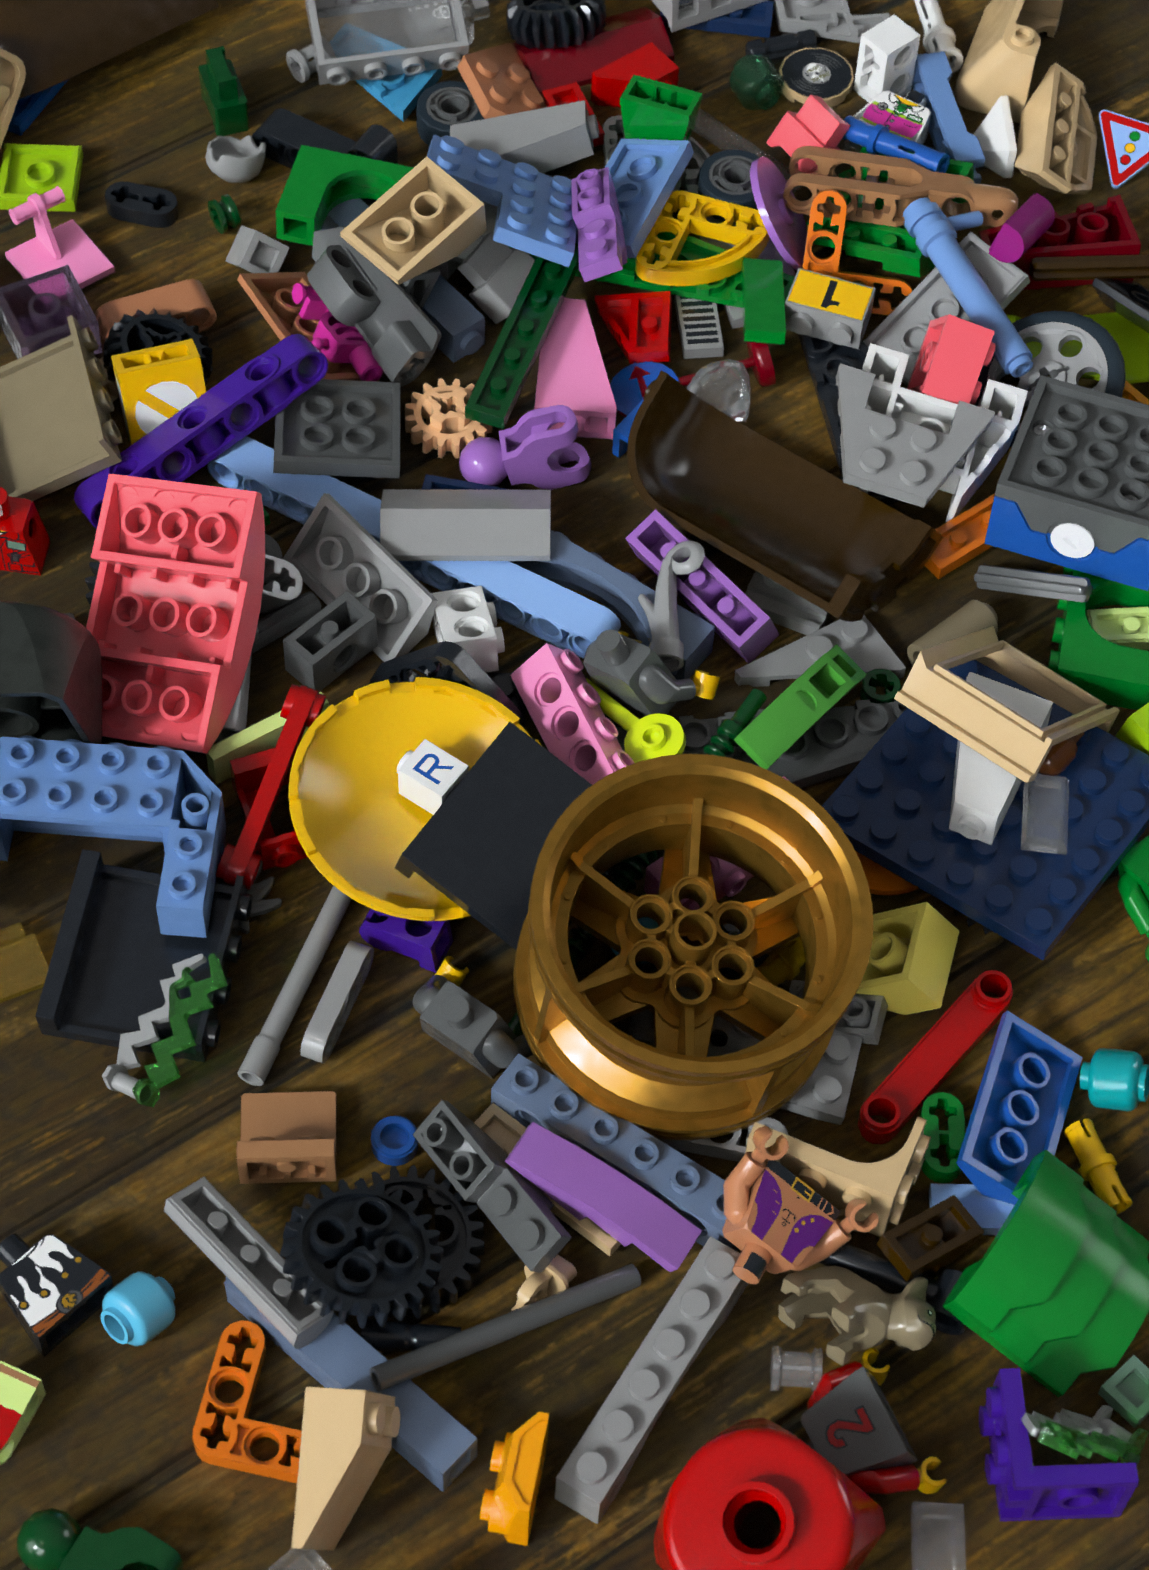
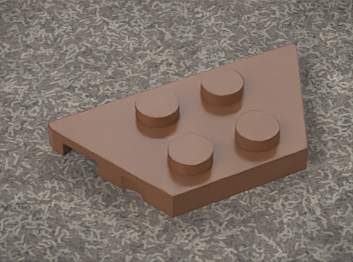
M505 43L463 55L462 61L458 64L457 68L483 118L487 119L546 108L543 97L539 94L529 71L525 68L512 43Z

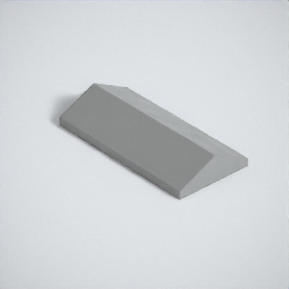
M383 489L380 507V544L397 561H550L551 490Z
M324 493L283 557V560L292 563L299 570L302 581L326 605H329L345 591H348L376 615L378 646L372 651L383 662L407 654L428 634L438 600L330 494Z

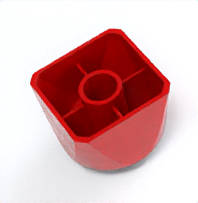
M752 1418L732 1425L706 1442L690 1458L676 1477L665 1498L654 1535V1553L656 1563L663 1570H858L886 1531L885 1518L882 1507L822 1455L798 1437L766 1418ZM773 1506L781 1520V1531L777 1539L770 1546L762 1549H752L742 1544L740 1541V1529L745 1517L758 1507Z

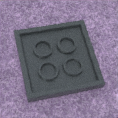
M321 379L317 384L294 399L285 409L276 414L273 473L399 478L400 383Z

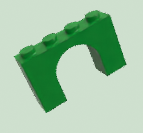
M301 145L276 208V239L313 246L314 231L322 229L326 216L335 206L358 198L377 200L414 167Z
M1063 567L1062 574L1089 578L1093 586V592L1085 603L1058 599L1057 609L1063 610L1064 614L1063 618L1056 617L1051 642L1059 643L1058 651H1050L1047 668L1107 705L1139 710L1149 703V651L1117 645L1102 638L1089 624L1085 612L1086 610L1108 605L1149 606V590L1145 591Z

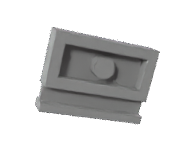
M755 571L745 593L771 618L773 623L804 635H809L821 629L830 613Z

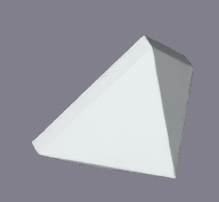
M1000 96L973 135L978 138L985 156L984 165L1003 178H1011L1017 146L1008 96Z

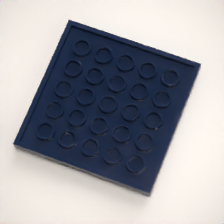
M977 660L948 669L965 681L969 672L1046 699ZM1053 703L1048 726L1074 714ZM906 708L822 807L841 827L855 851L1044 961L1149 826V755L1098 727L1085 731L1082 738L1076 743L1078 751L1075 759L1062 773L1056 776H1045L1038 772L1034 781L1027 784L1023 781L1021 782L994 841L990 845L979 840L966 838L960 833L949 829L958 739L911 709Z

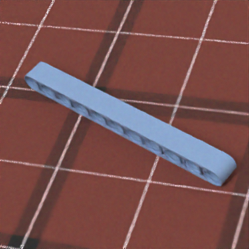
M245 436L207 465L211 476L221 485L232 489H246L262 494L264 506L301 524H305L324 493L330 494L380 543V499L329 475L273 473L274 449ZM398 561L416 579L441 591L482 586L486 602H494L497 618L563 650L570 649L582 659L585 657L588 646L602 632L611 629L618 632L621 627L617 615L607 607L510 561Z

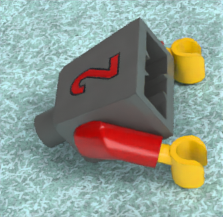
M869 1348L864 1352L860 1363L852 1361L824 1373L807 1402V1411L800 1417L811 1440L806 1444L832 1463L865 1493L895 1494L916 1489L925 1494L938 1492L947 1482V1479L932 1480L927 1475L926 1470L936 1469L941 1464V1461L937 1457L931 1456L926 1458L918 1468L911 1465L917 1462L918 1459L879 1386L885 1381L890 1365L880 1369L871 1366L877 1360L879 1351L875 1348Z

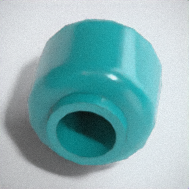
M1099 1048L1095 1051L1091 1062L1083 1061L1079 1081L1080 1089L1088 1090L1089 1100L1094 1107L1132 1111L1137 1108L1140 1101L1146 1102L1148 1099L1149 1065L1144 1064L1142 1056L1136 1051Z

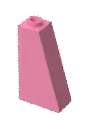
M564 298L540 350L534 409L565 405L575 413L577 418V437L613 439L617 407L586 302L583 299ZM556 423L549 430L561 428L565 423Z

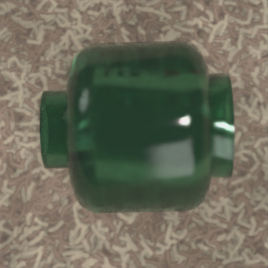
M747 55L742 57L734 65L729 79L732 91L747 110H767L772 108L782 96L785 87L782 75L773 62L764 55Z

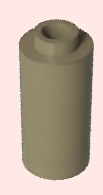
M971 600L908 646L907 654L912 666L921 650L994 626L997 634L998 616L995 610L989 604L978 600Z

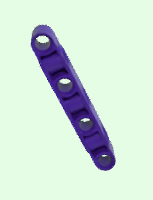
M292 334L284 338L121 452L122 462L99 471L83 481L77 487L74 494L76 506L97 529L109 473L183 482L285 409L298 396L317 384L328 370L327 358L304 335Z

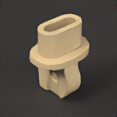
M558 1254L542 1273L532 1272L525 1265L526 1280L517 1292V1302L511 1311L568 1289L569 1283L577 1275L574 1265Z

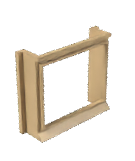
M994 626L921 650L902 689L897 691L894 697L895 700L1026 784L1035 780L1053 745L1094 727H1098L1108 733L1120 712L1116 707L1106 709V703L1004 640L998 641ZM977 660L1074 715L1047 727L1040 728L948 669Z

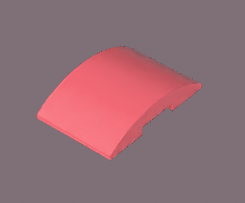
M109 473L91 558L100 561L86 626V629L96 639L101 653L102 737L207 754L223 729L237 699L257 631L265 569V523L262 494L256 491Z

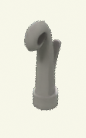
M695 541L680 542L666 554L658 574L654 604L646 595L640 594L638 596V601L646 614L651 630L652 641L649 647L656 652L670 672L677 671L684 665V644L680 641L678 622L677 575L694 573L701 567L705 558L704 548Z

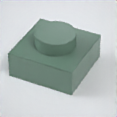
M1135 1355L1101 1386L1098 1392L1134 1428L1149 1415V1368Z

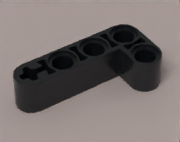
M277 108L252 134L254 143L258 148L262 142L266 143L265 157L290 169L294 165L301 145L398 164V145L395 137L388 129L377 124L371 125L356 142L291 111ZM360 198L366 204H373L376 201L374 199Z

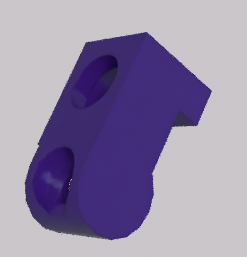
M371 908L359 928L361 937L373 947L384 951H394L419 961L421 968L434 973L439 969L454 941L449 920H409L390 916Z

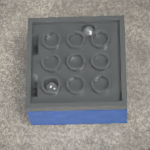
M1041 375L998 480L984 544L1148 591L1149 405Z

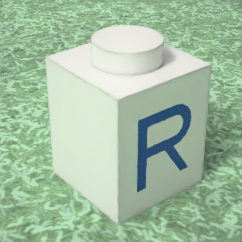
M424 739L415 751L409 750L406 752L397 766L399 794L434 815L469 772V766Z

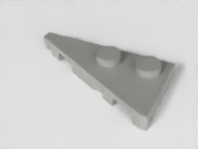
M864 615L862 620L854 622L839 619L735 670L734 680L738 686L750 685L752 687L770 686V680L797 679L836 644L866 674L874 669H886L892 671L901 679L905 675L906 667Z

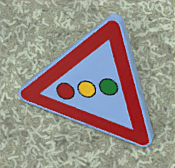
M1102 110L1099 113V121L1112 188L1119 189L1149 165V124L1108 110Z

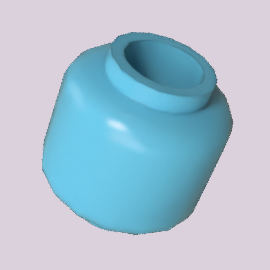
M139 1271L129 1275L108 1291L103 1298L101 1322L104 1329L117 1343H127L133 1346L147 1344L170 1326L175 1318V1305L173 1302L175 1293L173 1288L164 1278L154 1277L146 1272Z

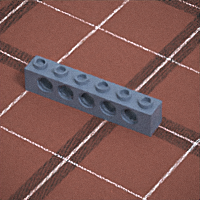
M519 1053L491 1088V1104H496L527 1128L529 1124L534 1122L575 1144L621 1172L702 1230L695 1242L704 1247L711 1236L736 1251L739 1249L724 1237L722 1231L726 1221L724 1215V1179L633 1123L612 1116L590 1105L573 1093L558 1077Z

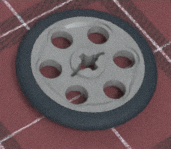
M1048 311L1035 313L1012 323L1025 344L1031 341H1037L1042 344V350L1039 355L1032 358L1033 367L1025 375L1019 377L1020 380L1017 388L1028 391L1024 407L1029 406L1041 375H1050L1053 379L1078 385L1079 379L1083 374L1096 372L1100 375V380L1091 389L1122 397L1126 380L1125 363L1118 343L1107 329L1093 319L1074 312ZM1077 340L1082 343V349L1076 356L1065 357L1061 354V348L1066 342ZM994 355L987 367L983 366L978 381L982 382V388L975 403L976 406L980 402L988 379L999 382L1002 377L1009 375L1003 371ZM1019 423V425H1018V427H1017V429H1016V432H1015L1014 437H1013V439H1012V442H1011V444H1010L1011 447L1013 446V443H1014V441H1015V438H1016V436H1017V433H1018V431H1019V428H1020V426H1021V423Z

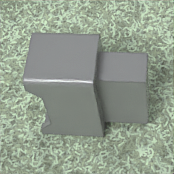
M491 231L482 237L478 245L457 269L475 287L469 294L471 299L497 324L509 316L535 260L529 253L515 248L510 249L507 245L493 241L494 231Z

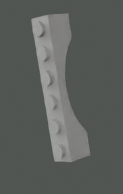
M709 1237L557 1475L555 1485L556 1500L597 1525L599 1524L624 1484L639 1452L672 1394L701 1350L725 1322L747 1287L748 1283L738 1278L732 1269L741 1253L713 1237Z

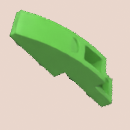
M836 644L781 693L734 741L761 768L768 769L867 674Z

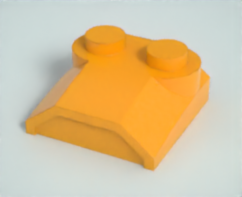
M538 1412L513 1433L507 1432L505 1442L495 1440L490 1471L498 1472L495 1490L485 1488L480 1519L489 1521L488 1532L503 1534L508 1543L528 1546L547 1451L549 1413Z

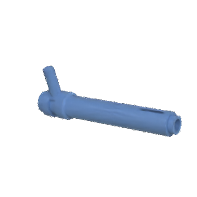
M924 197L913 201L903 212V218L905 219L904 227L912 238H916V245L921 253L931 259L971 322L995 331L991 341L996 344L993 355L1003 371L1015 378L1025 375L1033 367V354L956 240V231L982 225L983 216L981 212L977 210L946 217L936 202H931L929 198Z

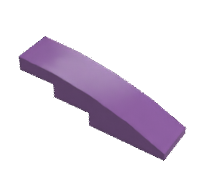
M534 1122L529 1124L504 1161L578 1220L588 1217L623 1246L633 1243L670 1273L680 1267L702 1230L662 1200L621 1172Z

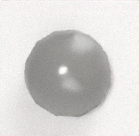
M251 135L241 140L231 136H218L208 143L206 151L207 165L213 173L226 182H248L258 176L263 167L266 143L262 142L258 148Z

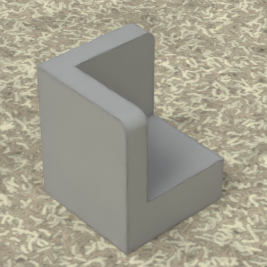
M241 225L227 255L226 262L250 273H278L290 247L257 230Z

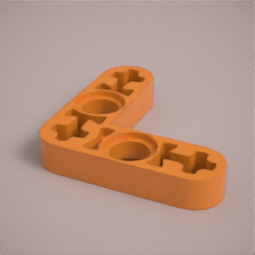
M824 189L818 192L811 204L802 269L835 278H842L850 282L860 281L866 286L873 288L874 283L882 284L880 287V292L892 293L894 287H901V293L908 296L913 290L905 280L838 270L847 203L844 196L837 190ZM826 197H833L834 204L841 206L840 212H833L830 226H839L837 233L829 229H813L815 222L823 225L824 211L818 209L817 206L818 203H825ZM820 236L829 237L835 244L834 253L828 258H819L812 251L813 241ZM879 298V306H873L872 313L889 315L895 308L891 307L889 299Z
M240 1320L231 1323L221 1335L193 1428L192 1439L196 1453L202 1461L211 1465L297 1483L299 1458L291 1456V1466L284 1465L288 1459L289 1443L294 1444V1454L300 1456L302 1431L247 1419L266 1355L263 1331L257 1324L250 1321ZM243 1337H249L254 1348H247L242 1358V1370L235 1367L237 1357L235 1345L233 1344H240ZM226 1381H236L243 1386L244 1393L236 1402L224 1403L216 1397L218 1386ZM218 1414L225 1417L223 1432L224 1438L228 1442L219 1441L216 1449L209 1448L208 1440L204 1436L214 1435L218 1424ZM261 1438H271L279 1444V1451L273 1459L259 1461L250 1453L252 1445Z

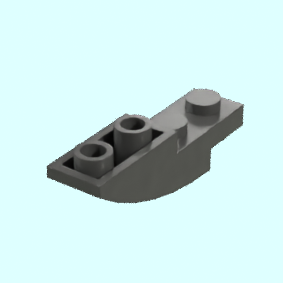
M441 1100L413 1133L415 1139L465 1201L476 1203L530 1271L542 1273L572 1238L551 1213L550 1210L555 1205L543 1191L504 1162L508 1154L448 1101Z

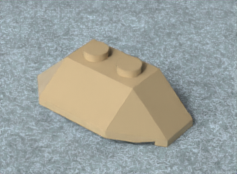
M1055 62L1049 67L1021 112L1014 167L1044 187L1064 194H1087L1092 190L1097 133L1091 110L1083 96L1086 93L1084 83Z

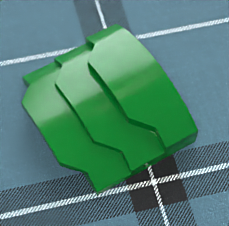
M866 147L861 148L860 153L870 154L867 152ZM950 159L945 173L963 175L974 181V163ZM851 166V169L843 171L837 176L849 179L856 174V171ZM863 167L862 180L866 181L868 167ZM881 170L879 181L887 182L888 171ZM839 191L844 196L848 205L851 202L850 195L844 191ZM859 194L858 205H857V206H858L859 208H862V202H863V196H864V195H860V194ZM829 197L831 202L834 204V198ZM961 197L951 199L955 203L967 202L966 199ZM876 198L875 209L883 210L884 199ZM824 217L823 225L815 222L813 229H829L837 233L839 226H830L831 218ZM809 220L806 222V230H807V231H808ZM845 220L841 250H845L846 255L883 262L884 271L919 278L927 275L935 267L931 259L921 253L916 245V238L910 236L904 225L893 227ZM820 236L812 243L835 248L833 240L826 236Z
M1044 1150L1033 1157L1011 1194L1018 1198V1201L982 1260L965 1268L942 1307L1057 1397H1061L1080 1374L1116 1367L1149 1312V1262L1147 1259L1149 1240L1116 1216L1117 1211L1083 1186L1084 1178L1048 1150Z

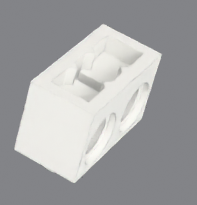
M892 15L861 34L853 90L868 103L882 91H890L901 97L911 91L920 34L896 15Z
M482 586L431 593L438 600L433 615V628L437 642L448 641L461 646L485 672L499 671L498 653L505 652L502 628L497 627L494 602H486Z

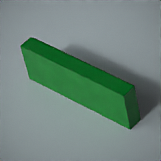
M743 258L744 341L782 345L785 343L786 337L783 261Z

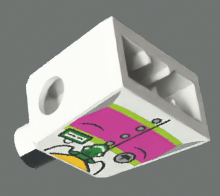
M882 91L853 117L874 126L882 124L887 126L891 133L924 145L928 134L931 112L926 108L927 102L925 97L918 91H909L904 98L890 91ZM845 140L844 150L860 152L863 147Z

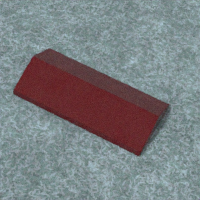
M642 7L606 17V26L602 29V33L594 36V39L591 41H583L581 45H571L568 48L561 47L555 50L545 48L539 50L537 47L526 48L525 45L521 46L516 44V42L512 44L525 68L529 71L539 94L542 96L543 90L577 82L579 87L592 83V72L650 42L657 46L671 61H674L675 54L661 16L647 7Z

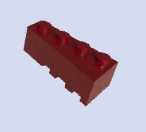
M1121 195L1109 197L1105 205L1095 207L1092 202L1078 205L1076 212L1060 216L1055 211L1052 226L1012 264L1029 277L1030 283L1023 290L1090 285L1094 280L1034 281L1029 273L1031 259L1035 257L1139 255L1141 242ZM1002 226L979 231L978 237L991 246ZM1118 279V280L1134 281V279Z

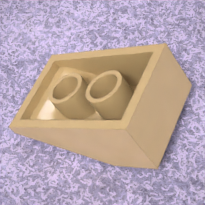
M425 157L340 232V235L390 279L400 285L459 256L486 232L485 204L431 159Z
M305 1388L292 1548L334 1551L388 1456L392 1446V1438L398 1435L400 1410L398 1406H395L394 1396L356 1389Z

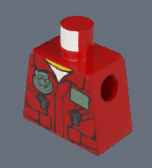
M0 487V570L41 576L51 541L36 506L29 499L8 496L6 490Z

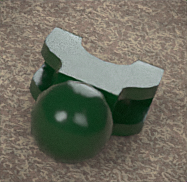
M54 1508L33 1513L23 1522L17 1535L18 1554L21 1561L31 1570H182L184 1566L181 1556L175 1549L140 1527H124L110 1533H99L85 1526L82 1531L78 1521L68 1512Z

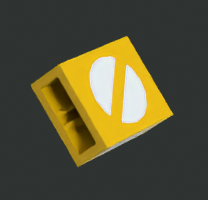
M193 339L111 356L129 447L206 392L201 359Z

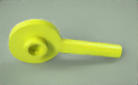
M586 678L587 682L598 692L601 698L599 705L603 713L627 731L624 749L634 763L661 756L683 754L686 746V735L681 724L674 717L657 713L639 719Z

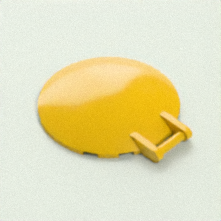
M416 677L415 682L389 683V680H384L356 689L352 696L335 706L333 704L330 705L315 719L303 736L295 753L289 777L288 799L290 815L298 840L317 870L332 885L356 902L375 911L394 917L419 921H447L471 916L416 872L408 879L395 869L401 854L433 816L399 794L397 766L406 752L409 750L415 751L423 740L426 739L467 764L470 771L509 722L513 723L528 736H530L529 733L519 724L520 718L502 703L476 689L456 682Z

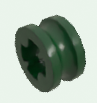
M229 194L222 195L219 202L215 199L208 201L209 214L218 232L223 234L228 231L229 226L233 228L241 226L239 211Z
M886 669L869 671L862 681L860 700L870 699V703L876 704L897 701L894 697L901 688L899 678L892 671ZM875 686L884 687L885 695L876 694Z

